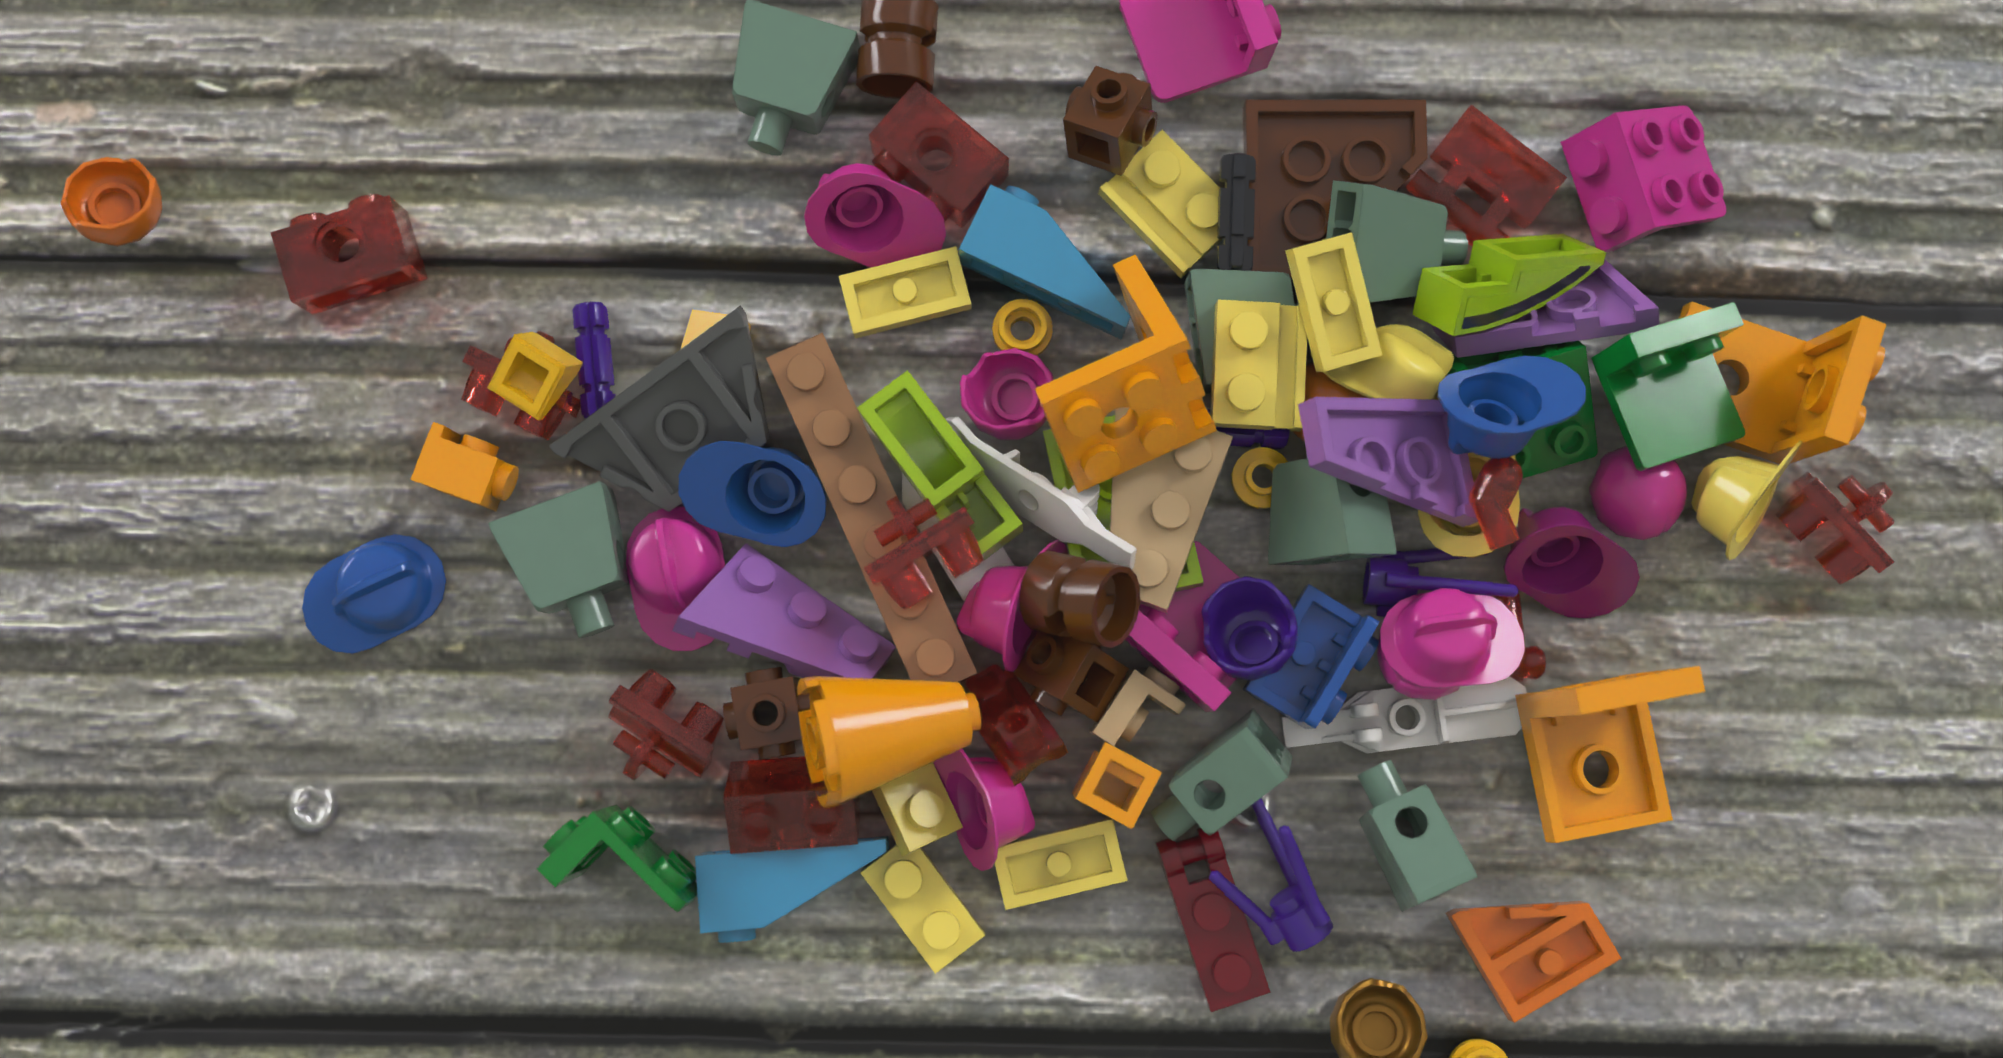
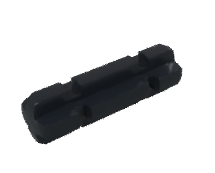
M1245 153L1223 155L1220 159L1219 182H1225V188L1219 189L1217 238L1223 239V245L1217 246V268L1219 270L1251 271L1253 268L1254 247L1248 246V240L1254 239L1255 189H1249V183H1254L1256 180V160L1254 156Z

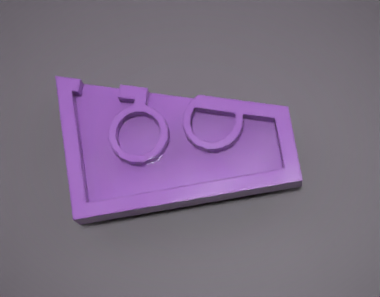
M1604 259L1603 265L1578 285L1553 301L1550 300L1545 306L1533 310L1514 321L1484 331L1452 336L1433 326V331L1453 354L1459 358L1637 332L1660 325L1659 307Z
M1313 397L1298 404L1310 468L1462 527L1481 521L1468 453L1457 455L1450 450L1448 445L1450 433L1447 426L1448 413L1444 410L1439 400Z
M747 543L743 545L678 616L672 630L693 639L696 633L699 632L729 643L727 651L748 659L751 653L754 652L785 663L790 674L801 678L812 676L876 678L896 649L893 643Z

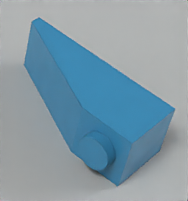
M990 184L959 247L961 265L1122 340L1131 316L1045 209L1038 207L1039 200L1029 192L1015 186H1007L1004 191Z
M889 836L708 851L696 855L695 866L700 933L718 932V942L720 943L756 939V928L768 926L886 853L890 848Z

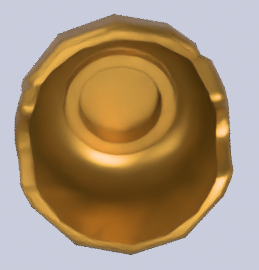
M1369 978L1358 982L1338 997L1330 1016L1331 1042L1340 1058H1420L1428 1037L1424 1011L1403 985L1385 980Z

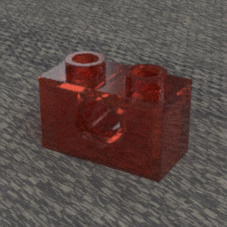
M917 81L868 135L872 154L875 155L872 159L873 165L885 172L891 180L897 183L905 180L916 191L936 204L944 217V223L950 218L962 229L976 214L990 184L999 187L1009 176V158ZM932 150L944 151L952 158L950 164L939 171L928 170L919 163L923 155Z
M379 194L360 196L351 200L348 203L347 209L328 215L324 213L303 214L293 218L289 222V227L270 232L290 301L312 315L428 279L409 214L389 195L385 197ZM358 239L359 246L356 254L347 261L339 262L341 247L349 240Z
M805 756L731 762L723 796L730 854L858 845L859 796L838 806L828 808L821 806L817 797L828 793V789L824 781L811 782Z

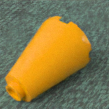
M812 676L801 678L797 686V696L810 693V710L798 712L799 725L811 782L824 781L828 793L817 797L820 805L824 808L838 806L969 746L972 742L973 731L980 730L981 715L976 696L973 692L965 693L959 682Z

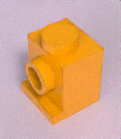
M433 422L410 480L484 508L497 511L500 501H506L511 496L518 480L519 468L496 458L500 447L466 434L463 435L462 441L459 444L461 434L444 425Z
M1104 742L1099 752L1093 751L1072 791V795L1076 800L1133 829L1162 772L1121 749Z

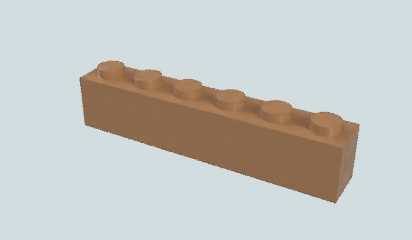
M820 333L767 357L766 360L910 679L962 683L977 676L978 673L824 334Z

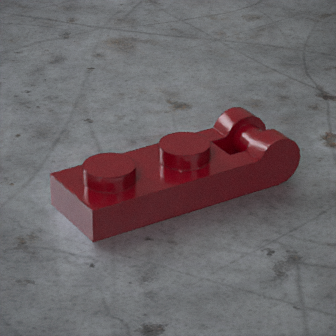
M1202 828L1196 829L1197 836L1179 842L1168 838L1155 842V846L1208 1009L1214 1012L1271 992L1245 913L1210 881L1209 876L1188 883L1184 866L1205 859L1209 874L1215 870L1219 871L1235 885L1218 830L1208 835Z

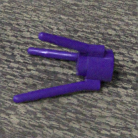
M1437 548L1411 551L1396 550L1395 555L1367 558L1363 578L1362 600L1363 604L1377 605L1376 616L1385 617L1386 613L1395 604L1404 598L1416 595L1418 589L1433 591L1439 588H1450L1474 595L1514 597L1518 594V588L1513 584L1420 576L1419 568L1408 566V564L1464 559L1467 557L1451 556Z
M1260 798L1251 806L1289 887L1278 892L1270 900L1269 904L1273 909L1271 917L1264 913L1219 871H1212L1209 879L1228 899L1260 927L1270 945H1275L1284 940L1291 951H1303L1325 939L1332 931L1333 923L1319 900L1291 829L1283 825L1277 830L1270 813H1268L1262 798Z

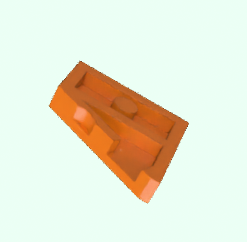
M1570 901L1455 908L1445 913L1507 1019L1514 1023L1622 959L1590 904L1587 902Z

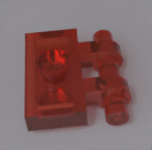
M1470 105L1429 157L1447 170L1448 173L1439 183L1419 169L1405 189L1417 198L1445 205L1448 212L1447 221L1466 234L1468 244L1472 247L1474 240L1511 238L1498 228L1506 216L1525 230L1567 177L1473 105ZM1462 183L1491 204L1483 215L1454 195Z

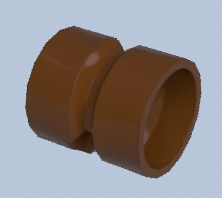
M862 0L860 32L865 35L866 43L858 48L856 86L860 90L874 96L891 99H916L933 92L935 54L929 47L936 43L938 4L934 0Z
M1048 550L1036 556L1029 564L1023 576L1019 593L1020 612L1023 621L1032 630L1062 637L1072 636L1078 641L1114 648L1122 644L1128 637L1137 620L1140 606V586L1136 574L1130 567L1093 559L1086 562V559Z

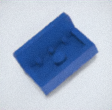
M1308 584L1304 587L1293 605L1298 626V640L1295 652L1279 672L1254 681L1248 680L1242 690L1303 728L1316 729L1320 721L1329 725L1343 706L1347 693L1340 688L1352 668L1360 672L1373 656L1379 640L1372 635L1380 621L1370 615L1362 617Z

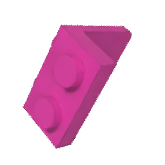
M1262 0L1119 1L1120 11L1147 83L1151 84V94L1160 103H1167L1268 68L1278 45V40L1281 39V26L1278 15L1271 4L1264 6Z
M1688 106L1615 112L1560 142L1596 248L1606 253L1613 252L1661 229L1711 222L1726 214L1723 185L1712 168L1703 142V127Z

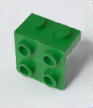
M616 804L592 811L587 817L584 815L576 822L572 819L569 820L545 843L543 848L550 855L537 868L554 887H557L583 875L610 847L673 910L681 911L698 897L697 883L695 882L696 868L688 859L674 849L667 855L650 838L656 832L652 824L631 806H628L623 811Z

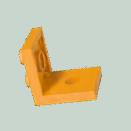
M1136 254L1113 264L1139 342L1035 388L1062 458L1078 493L1217 431L1215 423L1205 408L1202 399L1205 396L1201 379L1190 362L1187 350L1191 348L1188 339ZM1123 407L1129 408L1128 412L1120 420L1113 423H1103L1104 418L1111 411Z
M1691 301L1683 306L1679 318L1712 308ZM1862 315L1809 341H1804L1742 319L1743 326L1721 338L1724 348L1713 353L1717 365H1728L1739 376V389L1735 395L1730 396L1745 429L1744 437L1724 445L1780 464L1791 449L1801 440L1803 443L1790 462L1791 464L1848 445L1859 434L1866 418V407L1861 404L1868 382L1872 381L1878 374L1885 358V348L1880 346L1887 325L1886 323Z
M1700 666L1630 673L1613 678L1581 682L1515 695L1545 842L1559 843L1673 820L1648 702L1706 692ZM1593 752L1601 754L1607 761L1609 768L1606 781L1599 787L1592 786L1586 780L1583 772L1584 762Z

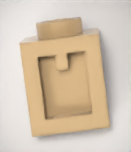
M1148 667L1143 675L1135 669L1129 670L1098 723L1094 722L1089 732L1112 746H1115L1120 737L1130 742L1148 716L1149 711L1141 706L1146 697L1173 715H1180L1186 706L1183 701L1174 696L1180 686L1152 667Z

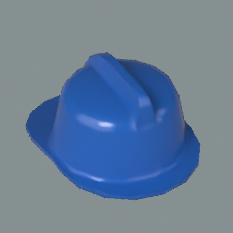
M1526 355L1506 358L1474 369L1449 374L1439 383L1437 394L1442 407L1448 413L1449 448L1457 455L1473 452L1489 458H1508L1514 456L1527 445L1537 430L1561 423L1576 415L1586 401V386L1579 374L1567 365L1546 357Z
M718 441L701 446L690 455L679 473L678 494L685 510L699 524L717 532L754 540L766 545L789 547L802 544L816 534L826 517L827 497L821 480L799 456L786 449L762 448L742 442Z
M394 534L367 542L331 560L315 572L304 593L302 610L306 627L317 642L332 651L354 654L372 649L417 627L434 614L443 600L446 586V576L442 561L430 546L415 537Z

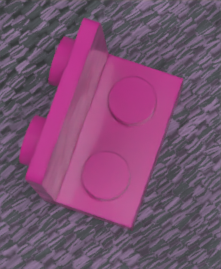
M1194 541L1204 581L1203 586L1175 592L1167 613L1140 604L1137 620L1125 641L1163 675L1179 685V689L1203 711L1215 712L1231 694L1228 688L1237 678L1228 676L1210 659L1203 643L1204 626L1201 611L1205 601L1222 583L1240 577L1200 542Z

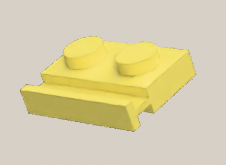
M1163 129L1151 139L1146 147L1141 148L1133 156L1122 176L1116 174L1099 188L1098 194L1180 278L1223 240L1217 238L1220 187Z
M1217 300L1214 316L1210 416L1216 427L1260 430L1289 429L1290 431L1297 432L1302 430L1298 404L1305 401L1307 335L1299 305H1280V303Z

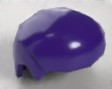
M1244 576L1222 583L1205 601L1202 607L1204 647L1210 659L1232 678L1254 681L1277 673L1296 650L1298 626L1293 607L1287 596L1269 580Z

